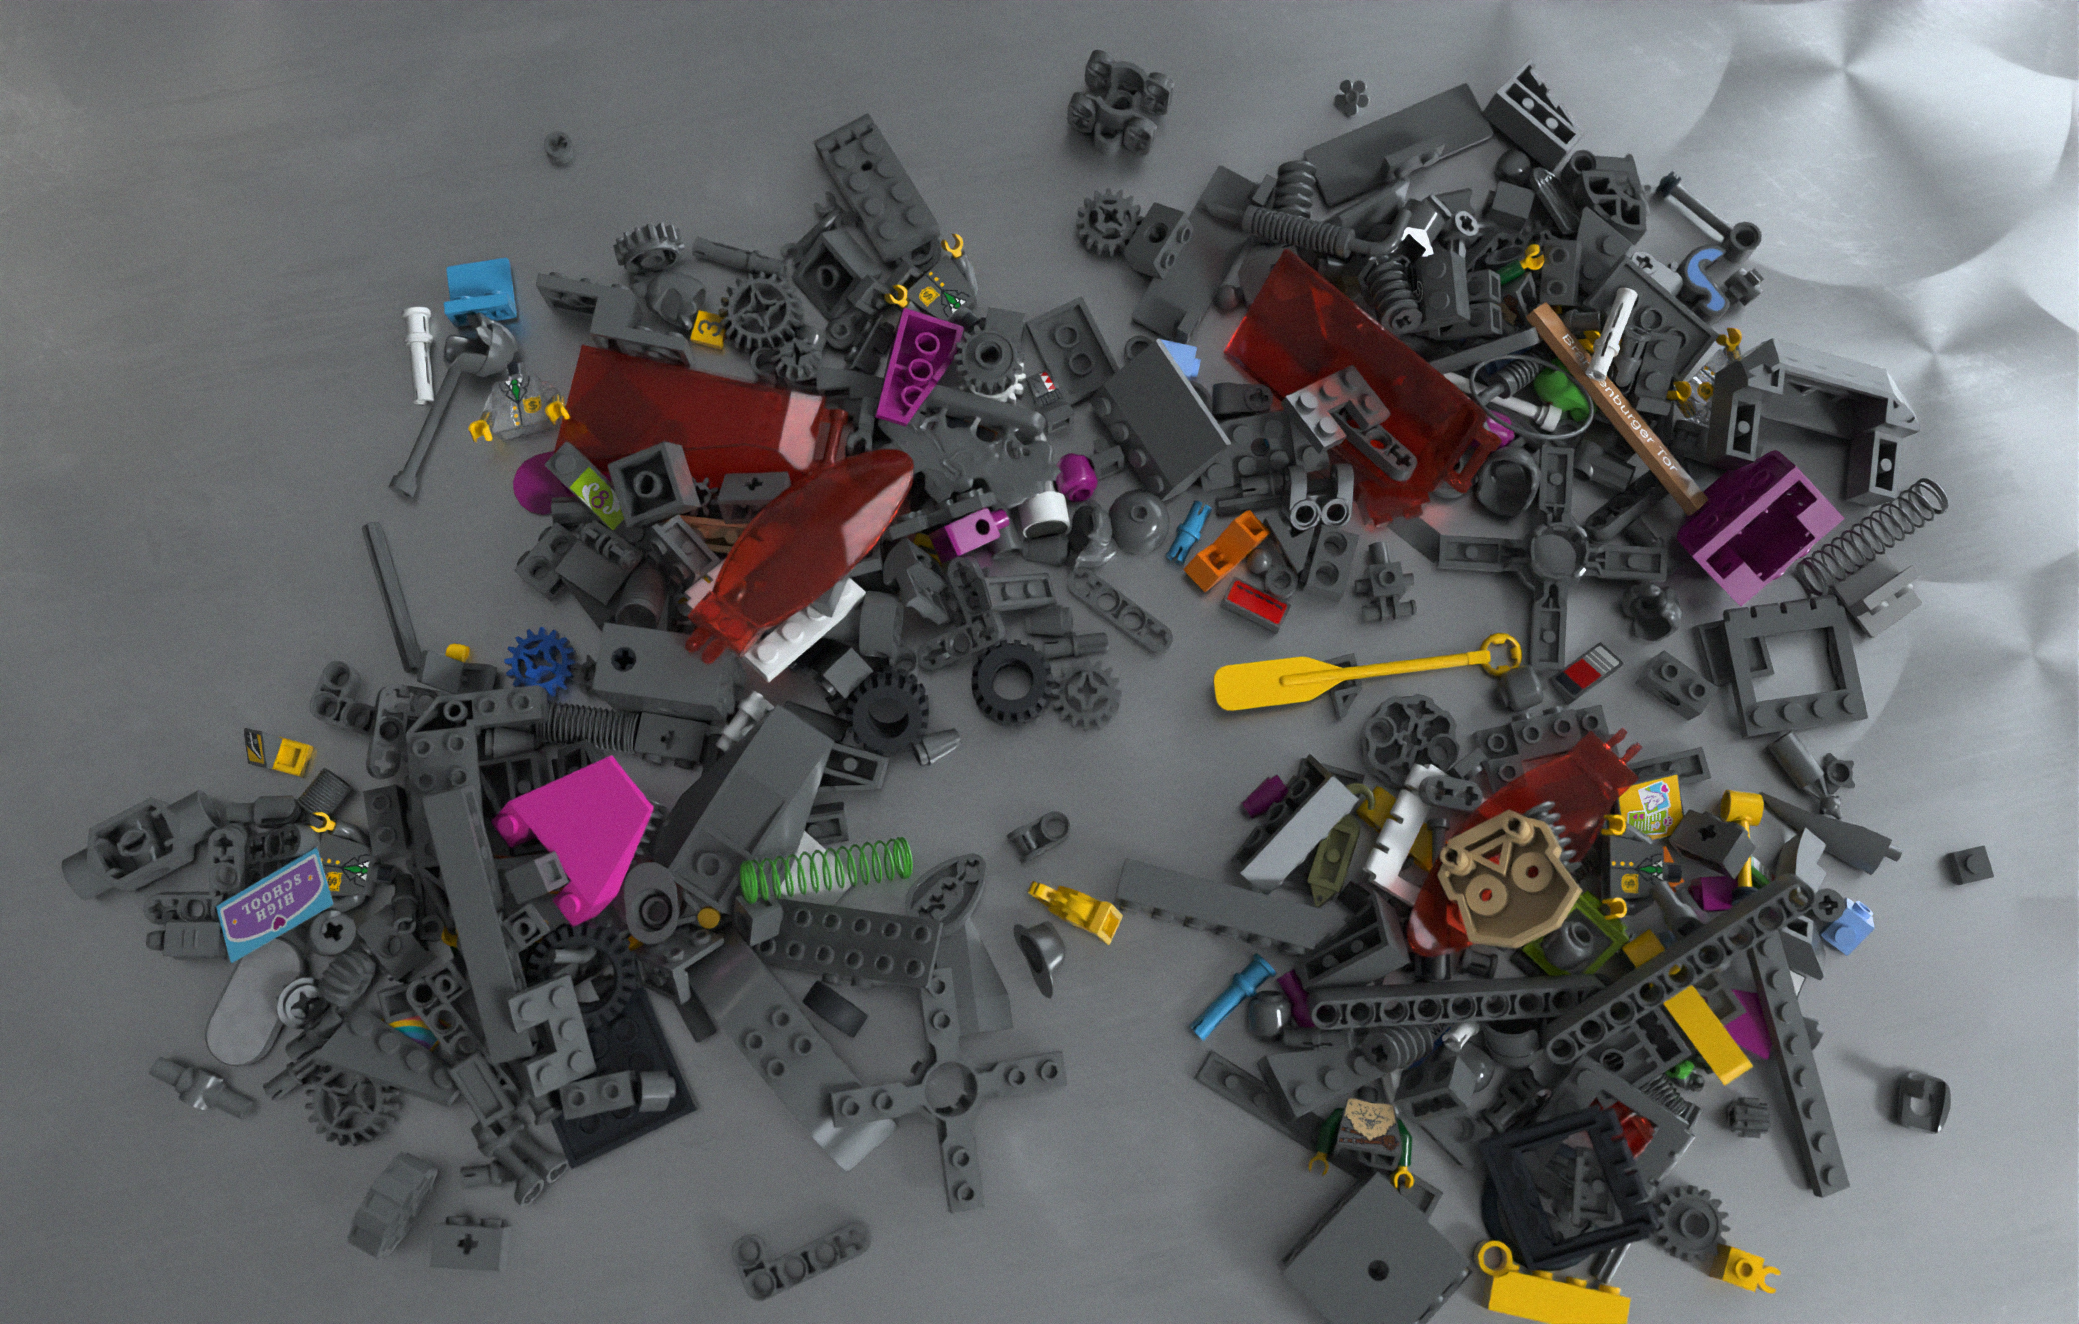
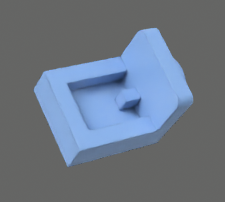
M1846 897L1844 899L1845 908L1842 916L1835 921L1828 922L1820 930V936L1848 956L1875 927L1872 911L1860 901L1854 903Z

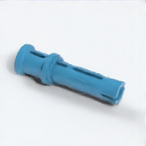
M1258 953L1253 955L1254 960L1241 973L1236 972L1231 979L1233 983L1198 1018L1188 1025L1202 1041L1247 997H1254L1257 994L1256 990L1270 976L1275 977L1277 975L1276 971Z

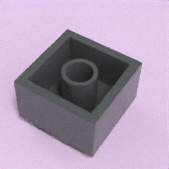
M662 442L607 464L627 527L645 529L656 523L671 519L677 514L681 515L701 507L682 445Z

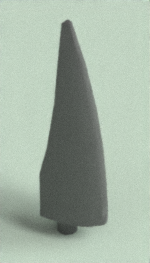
M1763 792L1759 793L1762 795L1763 800L1796 830L1800 832L1806 827L1826 844L1824 850L1846 863L1866 871L1870 875L1876 871L1884 856L1897 862L1902 855L1901 849L1890 845L1892 839L1870 829L1810 813Z

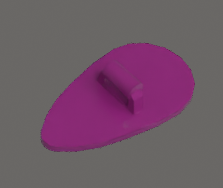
M596 447L577 448L610 482L612 481L607 464L622 459L623 456L621 454L616 457L609 449ZM558 450L535 455L524 461L516 471L513 480L514 495L520 505L530 513L542 516L551 515L552 498L575 496L544 465Z

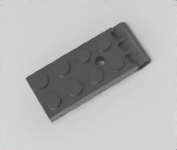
M868 113L813 141L818 155L886 264L940 236L937 220L877 124L874 123Z

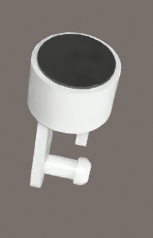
M1043 432L1041 435L1035 436V441L1043 440L1047 442ZM1016 446L1012 449L1013 459L1019 457ZM1023 448L1024 456H1028L1029 450ZM1055 480L1046 482L1045 492L1038 494L1034 498H1027L1022 504L1018 505L1022 532L1029 539L1063 534L1070 528L1065 496L1057 492Z

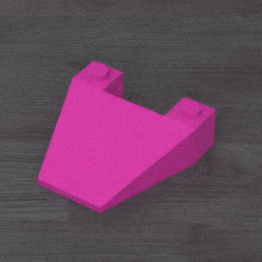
M609 756L509 801L491 823L511 848L538 838L549 853L556 851L563 870L571 881L552 901L574 927L598 916L617 896L654 807L614 757Z

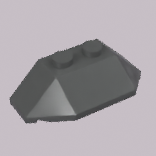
M1406 175L1322 222L1341 226L1342 228L1354 229L1355 238L1365 240L1376 223L1389 225L1393 223L1399 210L1403 208L1410 180ZM1298 246L1299 250H1303L1306 252L1322 256L1324 254H1327L1341 260L1346 259L1345 257L1337 256L1336 254L1333 255L1331 253L1313 250V248L1309 249L1307 247ZM1351 251L1348 257H1353L1356 252Z

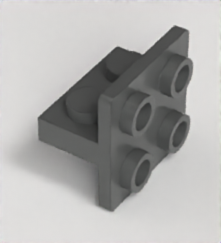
M678 514L661 527L656 523L650 528L644 548L645 558L655 569L659 568L667 576L669 585L678 593L681 592L684 595L687 589L701 578L705 579L707 577L706 574L721 562Z

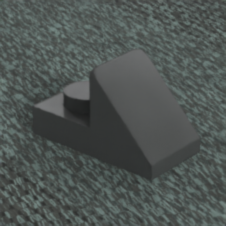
M1274 512L1265 517L1263 524L1271 532L1268 538L1283 563L1292 568L1297 577H1299L1305 565L1314 527L1292 539L1291 535L1293 532L1290 524L1285 518L1280 519L1277 512Z

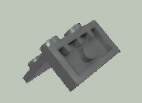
M690 922L678 925L673 934L663 942L656 944L643 943V945L635 949L637 957L634 960V963L639 965L637 974L641 986L679 1004L688 1001L692 996L688 985L690 982L689 976L684 969L725 943L723 936Z

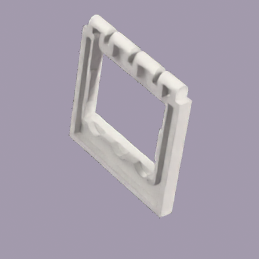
M767 523L755 533L756 538L760 541L759 543L753 538H749L731 553L735 563L725 558L706 574L711 583L708 584L701 578L684 592L685 597L689 600L686 602L688 609L719 638L726 639L730 647L767 682L775 678L861 604L866 595V592L848 578L832 618L825 616L811 604L805 603L757 645L727 616L723 615L712 605L780 547L784 546L788 550L796 532L788 523H782L781 525L778 523ZM818 550L815 552V554L818 556H824Z
M1414 763L1404 783L1412 791L1411 793L1403 789L1400 791L1390 811V814L1398 820L1396 822L1387 818L1376 840V843L1384 849L1381 851L1377 848H1372L1363 870L1371 874L1368 881L1432 919V895L1409 881L1400 878L1398 874L1431 807L1420 799L1418 790L1420 783L1423 779L1430 776H1451L1432 764H1425L1423 767ZM1431 786L1430 791L1435 793V796L1438 792L1445 795V790ZM1465 791L1456 792L1455 797L1464 798L1465 801L1470 800V795L1466 794ZM1482 796V802L1477 809L1465 812L1470 815L1475 814L1484 821H1487L1505 812V810ZM1501 853L1487 860L1499 865ZM1484 891L1482 893V900L1487 901L1492 891ZM1449 903L1446 906V928L1462 938H1468L1458 904Z

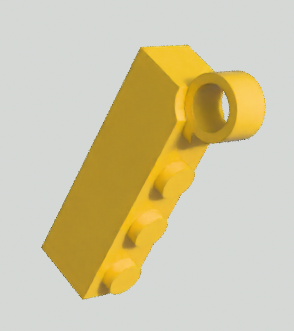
M1488 1239L1477 1245L1474 1251V1261L1476 1266L1486 1273L1481 1301L1482 1307L1491 1311L1549 1324H1627L1631 1298L1620 1295L1621 1288L1599 1284V1290L1586 1287V1280L1566 1276L1565 1282L1553 1280V1273L1538 1269L1532 1271V1275L1519 1272L1520 1265L1512 1264V1253L1504 1243ZM1492 1246H1497L1503 1256L1501 1264L1495 1269L1487 1268L1483 1259L1485 1251Z

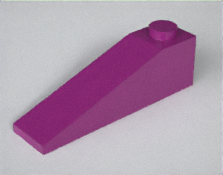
M903 308L889 351L875 414L876 418L905 427L908 425L954 360V355L958 354L956 344L961 342L963 326Z

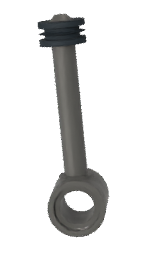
M1671 171L1667 176L1662 177L1656 192L1662 191L1661 194L1664 193V198L1671 194L1724 237L1721 247L1727 251L1723 256L1728 261L1742 263L1752 255L1762 240L1761 231L1755 224L1740 222L1732 227L1680 186L1679 183L1682 178L1674 177L1675 172ZM1736 239L1744 241L1746 246L1740 245Z

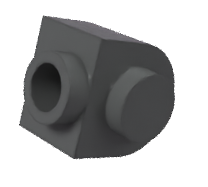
M667 1070L638 1072L635 1079L638 1112L666 1110L669 1099L675 1097L674 1077H669Z

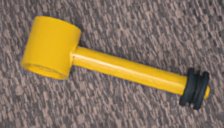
M1725 790L1720 802L1721 821L1737 823L1749 832V826H1758L1762 819L1764 808L1762 795ZM1751 856L1738 873V887L1731 891L1732 906L1758 891V889L1752 887Z

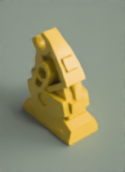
M1032 881L1027 891L1028 894L1048 907L1047 910L1079 929L1095 934L1099 938L1098 940L1107 945H1110L1123 917L1112 903L1098 901L1087 894L1059 885L1057 890L1042 883Z

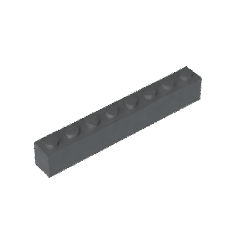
M472 783L422 797L421 812L424 821L429 824L431 831V850L439 861L441 869L439 872L440 884L447 891L449 899L448 914L450 920L455 923L458 933L457 948L460 955L464 956L467 966L466 981L469 988L473 989L475 996V1015L483 1026L485 1034L483 1039L484 1049L491 1056L492 1064L532 1056L543 1047L538 1026H532L518 1033L512 1032L502 1001L507 996L527 989L515 940L502 923L509 917L474 785Z

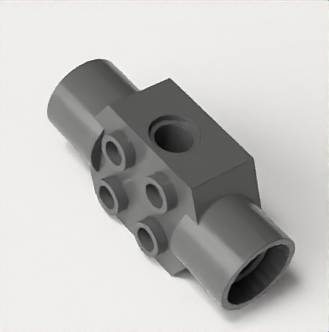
M1409 199L1402 208L1409 210L1412 215L1402 240L1395 250L1380 257L1356 252L1340 274L1346 290L1329 314L1340 326L1358 337L1366 338L1379 319L1366 283L1372 270L1383 263L1391 261L1398 262L1406 268L1418 258L1434 254L1431 243L1445 225V221L1434 209L1419 200ZM1395 220L1391 225L1376 223L1364 241H1384L1390 235Z
M198 790L172 804L150 797L90 828L88 847L62 860L63 874L71 889L83 900H88L113 886L119 889L134 891L194 860L195 844L210 837L217 829L222 828V819L212 800L202 790Z

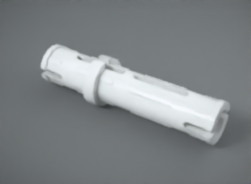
M1619 288L1617 290L1616 298L1601 336L1594 342V354L1586 370V375L1593 380L1604 381L1613 357L1618 355L1620 350L1618 343L1634 302L1637 299V293L1632 289Z

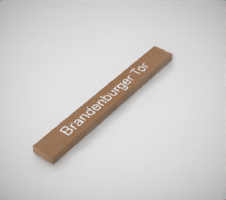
M1545 302L1526 316L1528 322L1536 327L1537 333L1574 378L1583 385L1592 400L1684 512L1690 516L1709 500L1609 377L1606 375L1604 381H1596L1586 375V370L1592 357L1548 303Z

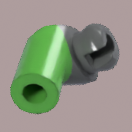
M1682 1060L1665 1071L1669 1077H1676L1681 1087L1687 1091L1691 1090L1698 1093L1705 1085L1704 1077L1696 1073L1695 1066L1688 1060Z

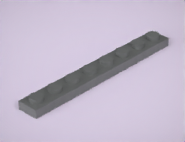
M1777 930L1747 949L1746 954L1814 1196L1824 1198L1849 1188L1850 1184L1779 931Z

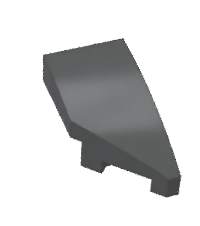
M1354 653L1322 661L1341 668L1357 666ZM1361 679L1345 680L1329 689L1339 719L1346 717L1354 699L1362 690Z

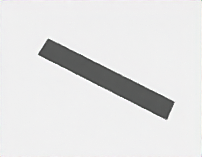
M1331 448L1327 450L1330 468L1316 471L1324 478L1330 477L1332 464L1349 463ZM1352 465L1354 473L1353 501L1431 562L1435 563L1438 559L1439 536L1442 534Z

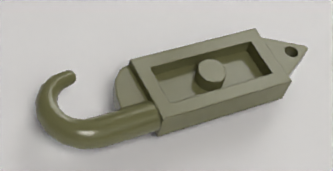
M1359 783L1346 785L1353 794H1363L1368 800V809H1374L1375 797L1369 787ZM1350 814L1341 818L1331 829L1327 838L1319 844L1307 881L1311 885L1316 908L1322 907L1336 893L1341 894L1360 835V825L1357 819ZM1318 897H1323V900L1320 902L1317 899Z

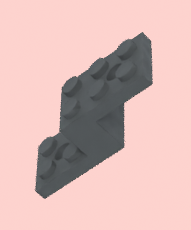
M551 272L549 275L538 273L536 287L549 308L593 316L589 333L602 355L693 372L696 359L687 339L676 332L667 331L665 334L654 333L650 328L640 326L643 312L633 291H630L628 287L620 284H612L611 287L599 285L597 281L588 278H581L580 281L572 280L557 272Z
M1711 972L1692 984L1697 991L1706 995V1004L1723 1026L1747 1012L1720 973ZM1662 1003L1584 1054L1604 1066L1603 1058L1607 1053H1619L1623 1057V1064L1619 1069L1610 1071L1636 1088H1639L1692 1055L1689 1048L1694 1044ZM1601 1089L1596 1096L1604 1109L1618 1101L1604 1089Z

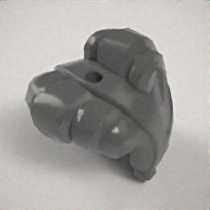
M1642 583L1631 586L1623 593V610L1626 615L1634 617L1633 628L1635 638L1639 639L1642 637L1652 642L1661 641L1678 631L1683 614L1680 609L1678 595L1673 588L1669 586L1662 588L1654 583Z

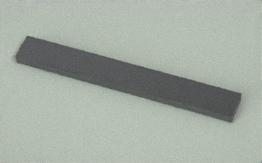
M1213 1050L1209 1051L1194 1077L1196 1081L1317 1154L1315 1146L1321 1125L1325 1119L1313 1112H1309L1288 1123L1268 1084ZM1327 1154L1326 1157L1329 1163L1355 1179L1359 1178L1368 1167L1330 1160L1331 1154ZM1373 1167L1389 1182V1177L1393 1170ZM1413 1173L1411 1174L1414 1178V1183L1411 1188L1407 1189L1405 1188V1176L1403 1174L1399 1175L1396 1190L1429 1221L1444 1192Z

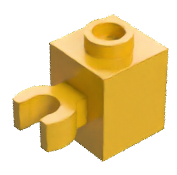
M1718 1243L1717 1250L1719 1254L1717 1256L1714 1255L1709 1277L1753 1292L1756 1291V1288L1767 1293L1776 1292L1775 1288L1766 1285L1765 1276L1769 1273L1780 1276L1781 1271L1779 1269L1763 1265L1764 1258Z

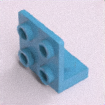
M508 258L447 267L450 301L443 303L445 315L454 327L470 325L467 320V314L476 315L479 312L495 321L517 318L511 266Z

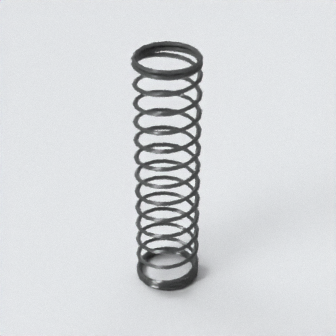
M1919 479L1908 490L1902 491L1899 497H1897L1899 499V507L1892 504L1894 500L1890 501L1889 504L1881 505L1879 510L1872 511L1870 517L1862 518L1860 524L1852 525L1851 529L1843 531L1840 537L1833 538L1831 544L1823 545L1821 551H1814L1811 557H1806L1798 562L1796 574L1800 582L1812 594L1820 597L1824 596L1828 592V587H1836V580L1841 582L1846 580V573L1854 575L1856 567L1865 568V560L1875 561V553L1879 555L1885 554V546L1894 548L1895 540L1904 541L1905 533L1909 535L1914 534L1915 527H1924V520L1933 521L1934 513L1941 515L1948 509V499L1942 488L1930 479ZM1924 482L1930 485L1939 494V496L1931 488L1921 483ZM1920 486L1930 491L1937 498L1941 505V510L1928 503L1921 492ZM1908 493L1909 500L1903 498L1902 495ZM1911 493L1918 497L1921 504L1927 510L1931 511L1932 517L1930 519L1925 518L1916 505L1913 504ZM1901 500L1912 506L1913 510L1922 520L1921 525H1916L1903 510ZM1889 506V513L1882 511L1883 508ZM1891 506L1898 509L1911 524V532L1904 530L1895 519ZM1879 513L1880 521L1873 518V515ZM1882 513L1893 520L1895 525L1901 530L1902 538H1896L1883 521ZM1870 519V527L1864 525L1863 522ZM1872 520L1883 526L1892 539V545H1887L1882 541L1873 527ZM1860 526L1861 534L1853 531V529ZM1862 527L1874 534L1882 545V552L1872 547L1866 539ZM1846 533H1850L1851 541L1843 538ZM1853 534L1859 536L1870 548L1873 554L1872 559L1867 558L1860 551L1854 541ZM1840 539L1842 548L1834 545V542ZM1843 540L1856 549L1863 560V565H1858L1852 560L1844 547ZM1831 546L1832 555L1824 551L1825 547ZM1833 547L1841 551L1848 558L1853 567V572L1847 571L1840 564ZM1821 553L1822 562L1814 558L1815 554ZM1823 554L1835 561L1843 573V579L1833 574L1825 562ZM1814 561L1823 566L1830 574L1834 583L1832 586L1827 583L1825 576L1814 564ZM1804 565L1816 574L1823 586V592L1818 591L1810 583L1805 574Z

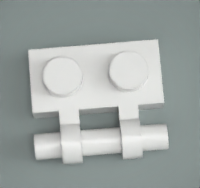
M754 690L750 692L746 700L742 699L737 706L738 712L730 724H725L720 731L722 736L716 743V746L725 753L774 708L770 702L763 699V696Z

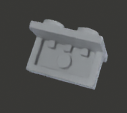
M1885 554L1878 555L1875 561H1869L1866 563L1865 568H1859L1854 575L1847 576L1845 581H1840L1833 588V591L1869 638L1877 636L1922 604L1921 600L1912 590L1914 587L1911 584L1912 581L1921 576L1913 565L1898 572Z

